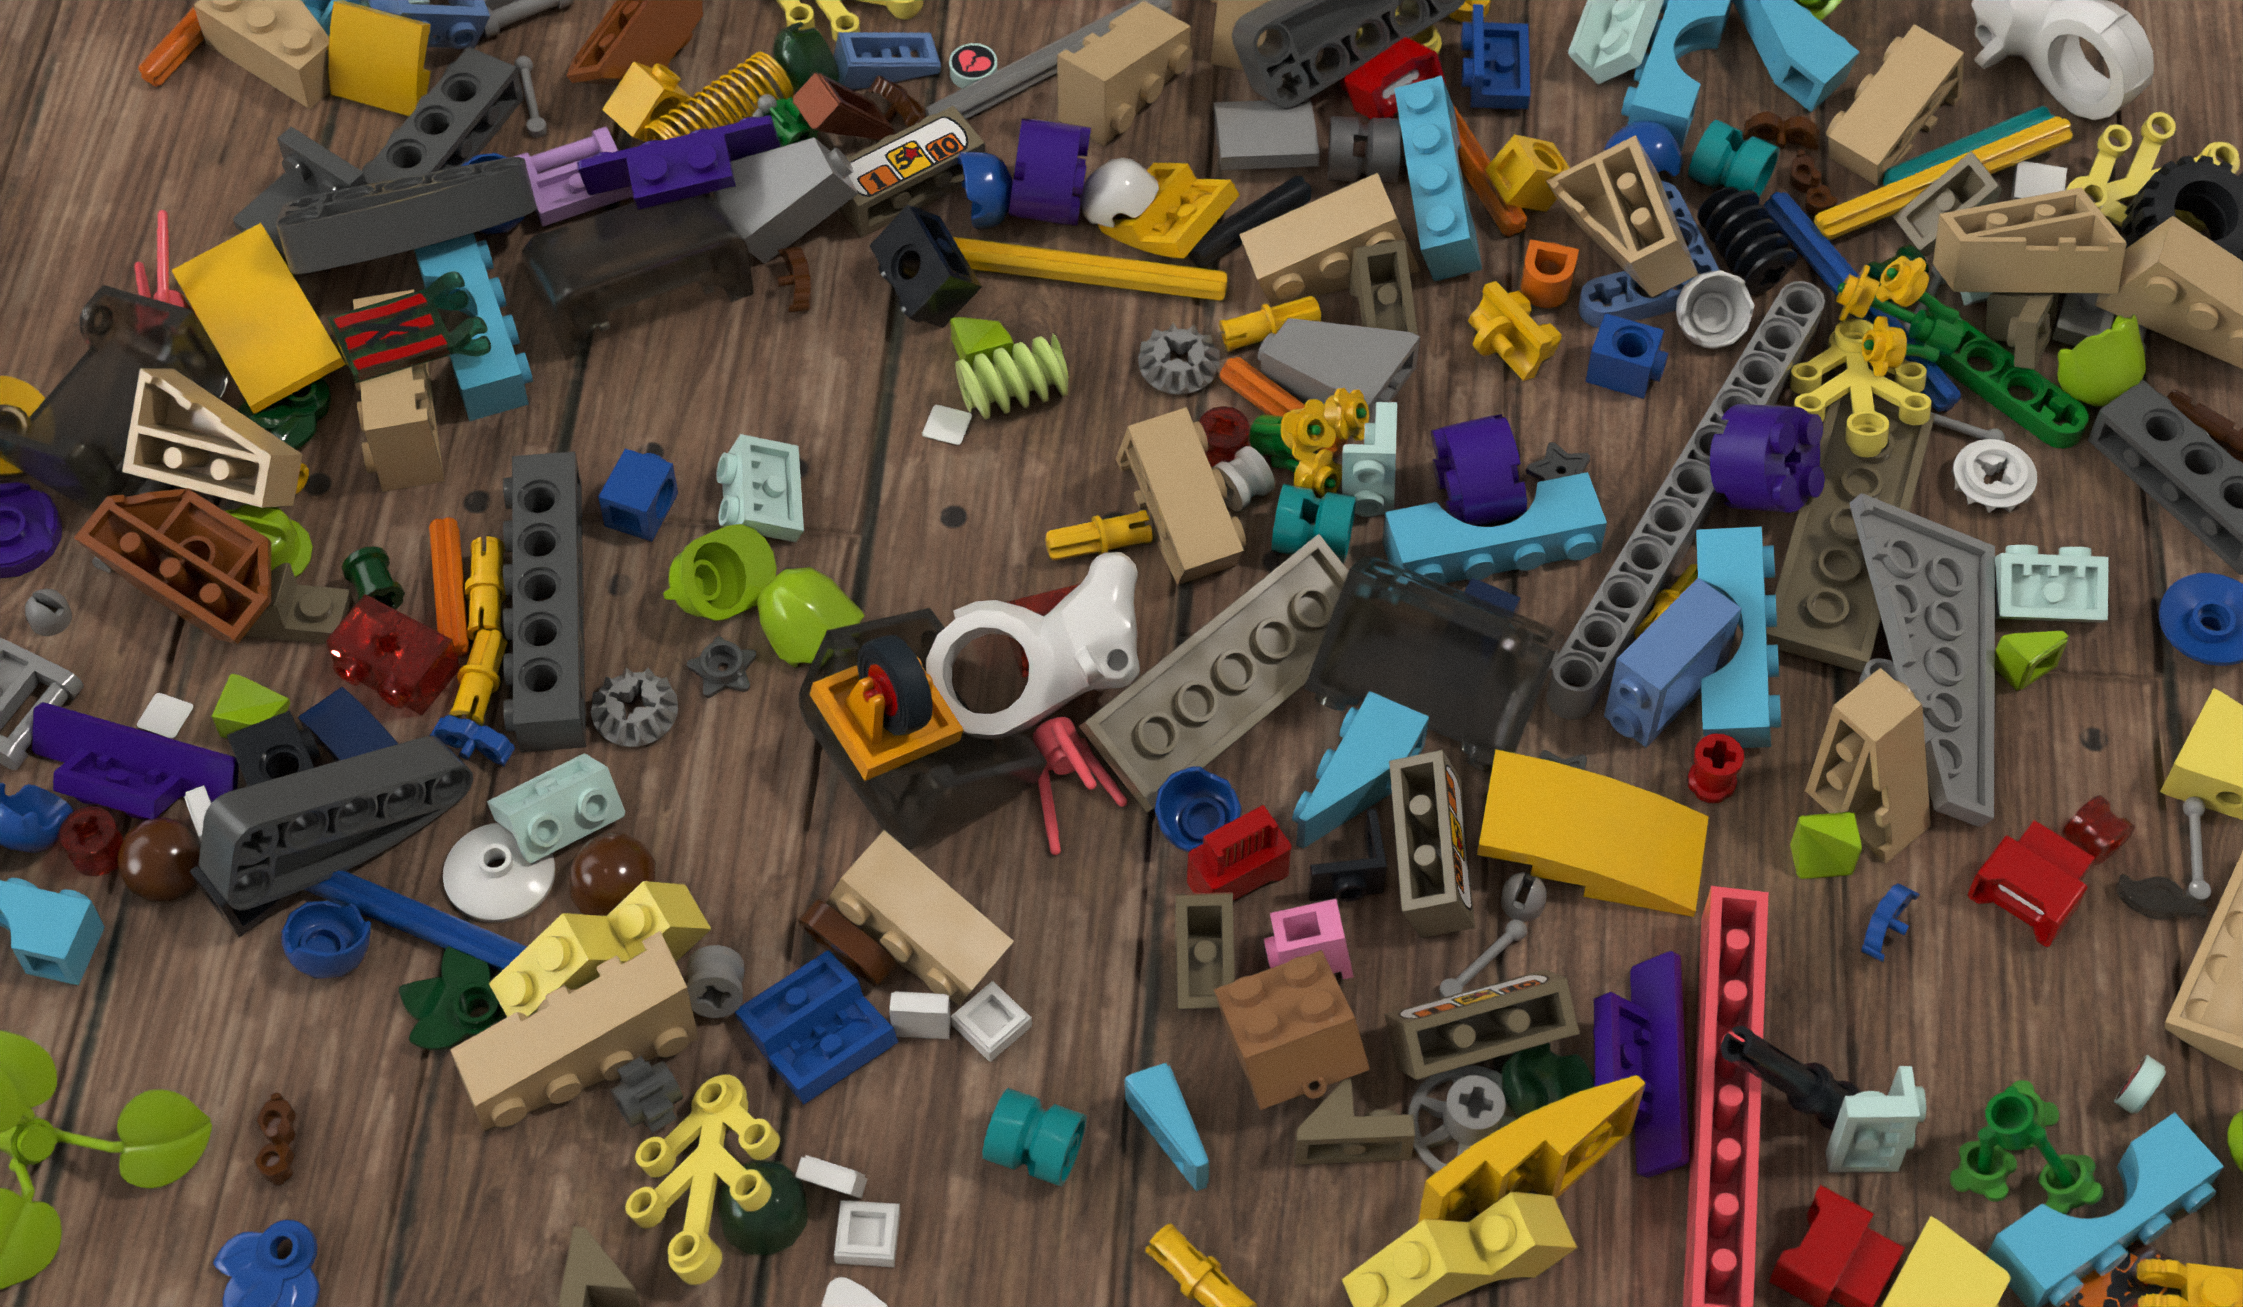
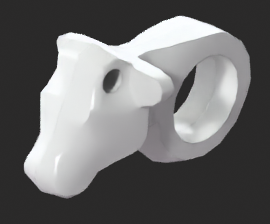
M2106 0L1972 1L1971 6L1977 20L1975 36L1984 47L1975 58V63L1982 69H1985L2003 60L2008 55L2021 56L2029 63L2036 76L2052 96L2069 112L2077 116L2093 120L2111 117L2130 104L2152 82L2154 73L2153 50L2146 33L2131 13L2113 2ZM2079 36L2093 44L2104 57L2109 68L2110 79L2096 71L2087 61L2080 47Z
M1122 552L1103 553L1097 556L1091 563L1088 574L1083 582L1045 616L1024 607L998 600L976 601L953 610L955 620L937 635L926 659V673L932 677L937 690L964 729L963 733L980 739H1010L1032 728L1085 692L1093 689L1101 692L1110 688H1122L1130 685L1140 675V665L1137 656L1138 631L1134 607V593L1138 572L1135 563ZM987 634L1007 635L1017 640L1025 650L1029 662L1027 685L1021 697L1009 708L993 714L973 713L957 700L952 686V669L959 652L973 639Z

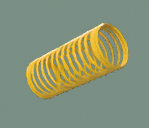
M761 51L755 52L744 63L737 64L736 69L729 70L727 74L721 75L719 80L712 81L710 86L703 87L702 92H696L693 97L686 98L685 103L678 104L676 109H670L668 114L661 115L659 120L652 121V123L646 125L644 129L645 142L656 140L654 131L660 134L662 140L679 137L680 134L672 127L671 120L678 125L679 131L683 136L690 134L691 131L696 129H707L704 123L708 129L717 128V124L721 127L733 124L734 122L737 123L743 117H752V112L755 113L758 109L757 102L759 100L752 85L760 96L769 94L776 100L780 99L769 81L760 72L758 64L773 77L784 99L794 97V90L790 79L774 58ZM747 68L750 69L753 78L747 74ZM739 74L745 78L747 87L739 80ZM730 80L736 83L739 93L731 87ZM722 86L728 89L731 99L723 93ZM713 91L719 94L723 106L714 98ZM744 91L746 92V94L749 96V98L751 99V101H752L753 104L755 105V108L753 107V105L750 103V101H749L748 98L746 97ZM705 97L711 100L715 112L706 104ZM737 99L740 101V103L742 104V106H743L744 109L746 110L747 114L744 112V110L742 109V107L739 105ZM696 103L703 107L706 117L697 109ZM728 104L731 106V108L733 109V111H734L735 114L737 115L738 119L736 118V116L734 115V113L731 111V109H730V107L728 106ZM688 108L694 112L699 125L689 116ZM720 110L722 111V113L724 114V116L726 117V119L728 120V122L725 120V118H724L723 115L721 114ZM679 114L686 118L690 130L681 122Z

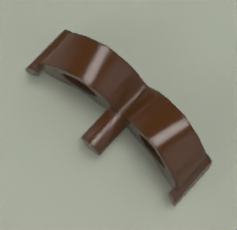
M878 75L867 91L873 94L876 92L892 103L884 115L890 121L899 112L903 117L904 123L909 128L927 117L925 108L909 96L906 89L890 80L884 79L883 76Z
M1765 111L1745 121L1743 139L1747 140L1752 136L1767 140L1776 139V146L1780 150L1785 149L1786 142L1797 143L1805 148L1818 150L1820 130L1805 116H1794L1787 120H1782L1779 115Z
M1800 149L1792 161L1790 185L1800 192L1807 193L1805 211L1816 216L1820 212L1837 206V198L1830 194V190L1826 185L1820 184L1821 172L1814 167V158L1811 155L1805 154L1804 149Z
M802 248L778 249V254L780 257H783L789 272L787 276L777 277L779 287L795 285L793 305H789L788 312L810 310L811 277L808 262Z
M275 1092L271 1094V1099L263 1105L256 1120L270 1143L261 1149L254 1161L258 1170L267 1181L280 1186L293 1175V1170L290 1166L295 1155L289 1144L296 1135L293 1128L296 1113L288 1101L280 1093Z

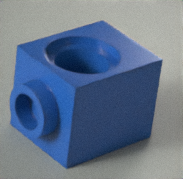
M1605 313L1591 350L1585 382L1644 399L1650 381L1660 382L1669 353L1660 350L1664 330Z
M625 448L598 496L604 526L652 542L678 495L673 463L667 462L656 454H641Z

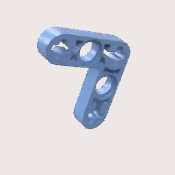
M1661 181L1682 235L1689 243L1687 247L1697 273L1702 274L1719 270L1680 192L1674 185ZM1626 271L1589 280L1582 288L1578 306L1579 315L1585 323L1592 327L1600 328L1605 313L1637 321L1676 311L1677 298L1683 286L1693 278L1675 286L1677 290L1671 288L1662 292L1656 298H1647L1636 291V287L1640 285ZM1603 304H1611L1610 306H1607V307H1604V306H1603Z

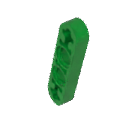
M1963 320V336L1955 350L1957 352L1960 350V353L1956 354L1953 352L1952 355L1946 358L1939 355L1935 362L1937 366L2044 443L2061 449L2071 448L2078 444L2088 423L2086 408L2034 369L2014 367L2013 354ZM1971 357H1983L1991 362L1994 369L1985 372L1977 371L1968 364L1967 360ZM2017 385L2024 386L2033 393L2035 398L2027 401L2018 400L2009 393L2008 388ZM2042 403L2048 405V407L2044 405L2041 412H2038L2042 406ZM2063 419H2065V420L2069 421L2070 423H2067V422H2066V423L2062 424L2061 426H2059V425L2055 424L2053 421L2059 423V422H2061Z

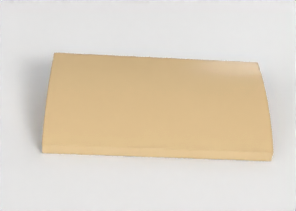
M2243 851L2165 1021V1029L2201 1052L2240 1071H2243Z

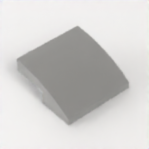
M1310 98L1290 108L1281 107L1270 100L1213 102L1220 170L1311 167L1319 165L1318 138Z

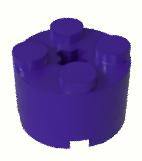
M1037 119L1021 120L1009 216L1077 226L1081 197L1072 196V194L1082 195L1086 172V159L1077 158V156L1087 157L1091 127Z
M1736 404L1724 413L1721 420L1729 421L1723 434H1714L1710 449L1712 484L1716 493H1725L1729 501L1724 502V504L1735 509L1791 513L1802 508L1810 497L1817 498L1820 496L1824 488L1825 476L1820 467V441L1823 436V422L1818 414H1809L1800 407Z
M1502 414L1491 415L1431 430V439L1436 459L1432 460L1434 475L1439 490L1447 489L1450 500L1446 501L1445 505L1446 512L1466 524L1481 526L1515 518L1527 511L1525 482H1519L1517 465H1520L1521 462L1515 439L1506 417H1502Z

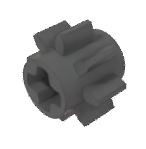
M642 1056L617 1069L621 1077V1084L610 1091L620 1113L631 1128L643 1122L653 1133L677 1119L673 1112V1104L682 1100L683 1095L673 1074L663 1061L651 1067L649 1062H645Z

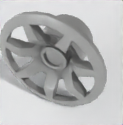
M1467 1065L1431 1075L1413 1095L1408 1114H1413L1415 1140L1413 1148L1428 1167L1438 1172L1446 1164L1439 1161L1429 1151V1148L1441 1146L1453 1138L1458 1142L1457 1156H1459L1473 1144L1517 1119L1504 1116V1093L1508 1094L1517 1105L1521 1117L1532 1112L1526 1097L1509 1078L1497 1071L1482 1066ZM1453 1080V1085L1448 1092L1446 1101L1427 1097L1436 1086ZM1420 1107L1437 1118H1443L1444 1123L1423 1138L1418 1126Z

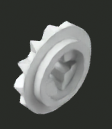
M1995 439L1978 440L1965 446L1956 456L1951 471L1955 477V490L1963 491L1966 494L1968 505L1974 502L1985 505L1988 514L1995 508H2004L2010 513L2018 504H2027L2037 484V471L2030 457L2017 446ZM2002 469H2005L2001 482L1984 483L1985 475L1991 476L1995 472L1999 473Z

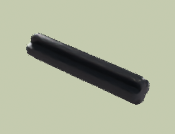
M1294 176L1215 225L1188 253L1190 260L1194 261L1198 267H1205L1242 244L1239 234L1303 206L1312 198L1310 184L1302 176Z

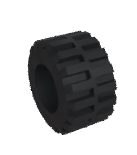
M2190 155L2181 157L2176 164L2172 160L2164 164L2136 194L2125 211V214L2128 216L2122 222V233L2129 235L2125 239L2127 242L2126 249L2170 217H2176L2175 210H2183L2194 214L2205 223L2210 232L2211 240L2243 261V172L2237 176L2231 172L2233 165L2222 161L2220 165L2213 164V157L2204 155L2197 162Z

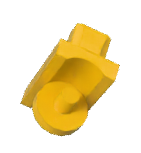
M1497 281L1485 284L1482 290V301L1468 319L1471 326L1478 332L1474 337L1473 347L1483 356L1497 352L1523 381L1534 378L1542 361L1554 355L1562 340L1561 333L1551 323L1537 325L1529 316L1532 311L1530 301L1520 290L1507 293Z

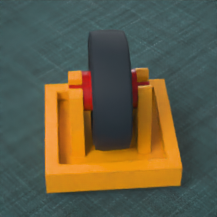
M896 635L880 636L868 641L858 652L857 665L813 682L811 687V698L864 781L959 742L964 730L937 690L932 677L922 667L919 657H916L909 645Z

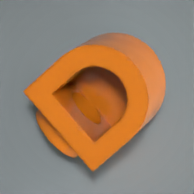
M1530 239L1525 256L1521 292L1531 304L1541 308H1554L1560 306L1569 298L1579 249L1562 246L1558 243H1547Z

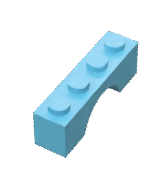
M1664 0L1660 13L1664 14L1662 20L1657 19L1648 43V47H1652L1650 54L1645 53L1641 65L1636 67L1634 80L1639 81L1638 87L1629 86L1625 95L1621 115L1629 116L1628 125L1635 121L1644 120L1662 124L1673 135L1680 151H1682L1694 117L1701 84L1689 77L1680 68L1677 60L1685 54L1696 50L1718 48L1730 14L1732 0Z
M1439 76L1394 88L1420 248L1434 281L1482 270L1476 230L1461 175L1458 149L1461 148L1455 109L1443 77Z
M474 233L414 249L431 307L458 310L476 321L469 336L461 344L449 351L454 375L469 421L529 405L524 384L533 382L531 370L525 352L515 355L512 347L513 345L520 344V340L512 315L503 317L499 308L507 306L499 277L491 279L488 277L487 270L494 269V265L486 240L476 242Z
M1586 472L1537 482L1535 498L1530 508L1518 519L1500 526L1480 527L1466 524L1449 515L1437 502L1385 512L1382 543L1399 593L1415 589L1427 591L1445 583L1465 579L1471 580V578L1482 580L1495 573L1515 569L1527 571L1545 563L1566 559L1577 561L1588 558L1592 554L1601 553L1607 521L1590 476Z
M1762 526L1696 530L1698 578L1742 608L1738 625L1743 633L1740 647L1731 661L1717 672L1701 678L1703 736L1725 734L1739 742L1742 748L1771 747V728L1781 727L1780 695H1769V677H1779L1778 644L1767 645V627H1777L1776 595H1765V578H1775L1774 545L1763 546Z
M9 878L7 881L0 880V926L11 932V948L25 973L79 986L105 928L92 901L87 896L73 890L64 889L60 893L38 889L34 884L20 878Z
M2174 1112L2132 1141L2117 1165L2124 1188V1205L2122 1208L2107 1216L2084 1219L2062 1214L2042 1203L1998 1233L1986 1256L2009 1273L2011 1279L2008 1286L2026 1307H2042L2049 1301L2055 1307H2059L2082 1289L2084 1284L2080 1280L2093 1270H2096L2100 1276H2103L2118 1266L2128 1255L2125 1248L2138 1239L2145 1245L2153 1242L2172 1225L2173 1222L2169 1217L2182 1208L2188 1214H2192L2204 1206L2216 1194V1190L2211 1185L2224 1166Z

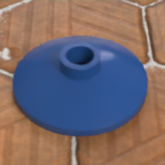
M2215 573L2191 574L2174 582L2165 592L2159 607L2160 625L2169 642L2182 654L2204 664L2229 666L2242 663L2243 584L2233 578ZM2205 626H2209V627H2211V628L2214 629V630H2210V629L2206 628Z

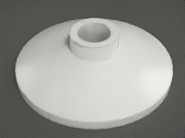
M499 823L481 826L463 836L450 850L443 868L444 888L454 907L465 916L486 923L509 922L529 914L545 900L555 878V862L552 853L533 863H529L523 858L514 834ZM499 859L505 860V862L499 867L493 868L487 866L492 861Z

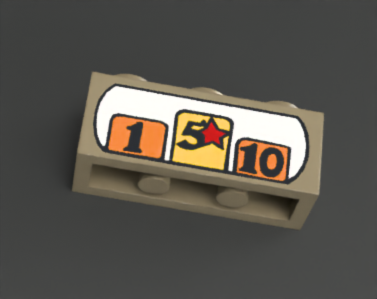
M951 106L937 114L929 115L921 122L895 135H889L873 146L852 156H846L854 170L849 177L858 194L841 206L839 211L859 236L863 238L890 224L907 204L920 209L962 188L961 183L964 180L962 165L958 164L957 157L960 152L986 153L985 142L955 106Z
M1443 750L1390 760V778L1403 914L1421 938L1475 928L1460 776Z
M1546 969L1384 1014L1397 1069L1416 1080L1580 1034L1567 978Z

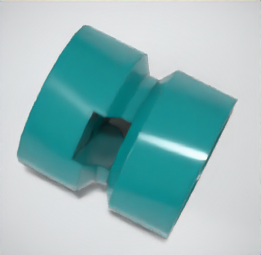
M1715 119L1708 126L1696 147L1690 162L1688 177L1711 188H1717L1722 184L1725 188L1734 187L1739 192L1752 190L1760 197L1773 174L1780 148L1755 136L1744 140L1742 130Z
M1283 484L1277 505L1271 550L1292 555L1312 538L1320 534L1339 560L1345 564L1355 516L1356 496L1327 492L1322 498H1316L1313 489Z
M1007 1088L999 1099L990 1120L983 1145V1159L1013 1170L1025 1164L1028 1167L1030 1176L1062 1187L1077 1159L1085 1133L1087 1115L1056 1104L1044 1110L1039 1098Z

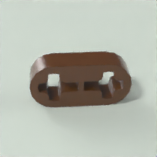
M816 899L798 919L799 925L815 942L826 951L829 950L840 962L874 987H878L896 967L894 959L881 945L820 899Z

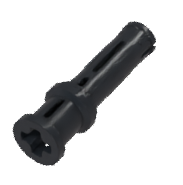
M1736 1026L1732 1028L1734 1034L1744 1039V1042H1741L1729 1033L1723 1038L1721 1053L1725 1060L1738 1065L1785 1093L1793 1109L1806 1115H1816L1818 1121L1828 1130L1833 1131L1845 1096H1854L1862 1092L1858 1086L1851 1082L1835 1080L1833 1073L1824 1065L1816 1062L1803 1064L1757 1036L1747 1027Z

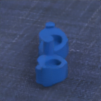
M453 715L440 718L430 736L439 738L448 746L462 748L459 755L463 759L468 760L474 749L477 748L490 761L505 767L515 750L514 745L510 743L505 735L497 733L489 726H479L470 719H461Z
M1899 883L1893 885L1881 899L1870 919L1861 952L1884 962L1885 955L1881 951L1887 929L1890 928L1905 936L1909 925L1897 920V918L1911 900H1916L1920 894Z

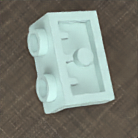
M1587 0L1568 50L1569 56L1597 84L1640 66L1664 0Z
M1376 402L1375 423H1365L1364 444L1343 445L1342 494L1356 496L1355 513L1360 516L1373 517L1385 515V512L1394 510L1397 402Z
M740 434L728 453L724 452L721 455L717 466V481L723 485V500L719 509L720 526L741 524L754 528L762 536L797 542L804 532L799 446Z
M2009 545L2006 546L2005 553H2000L1994 557L1996 571V619L2103 623L2108 620V557L2091 556V548L2062 547L2059 548V555L2038 554V546Z
M585 753L487 801L494 820L514 834L523 858L529 863H533L625 815V809L608 767Z
M1912 1066L1898 1067L1888 1096L1878 1091H1865L1854 1096H1845L1825 1151L1828 1172L1899 1171L1906 1151L1914 1148L1917 1123L1924 1122L1926 1117L1925 1091L1922 1086H1915Z

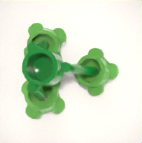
M2026 1080L2014 1082L2006 1088L2005 1092L1997 1094L1988 1102L1985 1110L1988 1125L1979 1130L1978 1137L1980 1141L1967 1142L1961 1145L1958 1153L1961 1159L1959 1167L1950 1174V1183L1957 1191L1965 1192L1971 1190L1977 1194L1985 1195L1989 1201H2001L2008 1195V1186L2006 1185L2008 1175L2014 1173L2017 1168L2015 1157L2004 1149L2029 1150L2037 1146L2047 1161L2038 1178L2040 1185L2045 1189L2049 1197L2046 1201V1206L2062 1214H2067L2070 1208H2079L2085 1204L2093 1205L2103 1196V1188L2098 1182H2095L2093 1176L2096 1168L2093 1159L2087 1155H2058L2048 1140L2045 1128L2057 1124L2060 1116L2059 1110L2054 1103L2044 1102L2035 1093L2032 1083Z

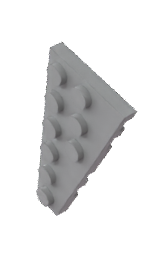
M1861 493L1849 504L1898 681L1907 685L1915 698L1922 703L1928 789L1934 810L1981 828L1994 819L1995 546Z

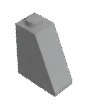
M815 137L731 161L736 186L713 192L739 245L764 264L778 254V249L787 248L858 194L849 177L854 170L845 155L836 147L830 151Z
M1288 318L1276 334L1271 332L1266 336L1260 346L1258 360L1261 361L1262 374L1304 404L1309 399H1318L1325 405L1327 398L1334 395L1338 388H1345L1348 393L1355 389L1361 390L1369 408L1368 423H1375L1376 402H1391L1416 369L1420 336L1405 331Z

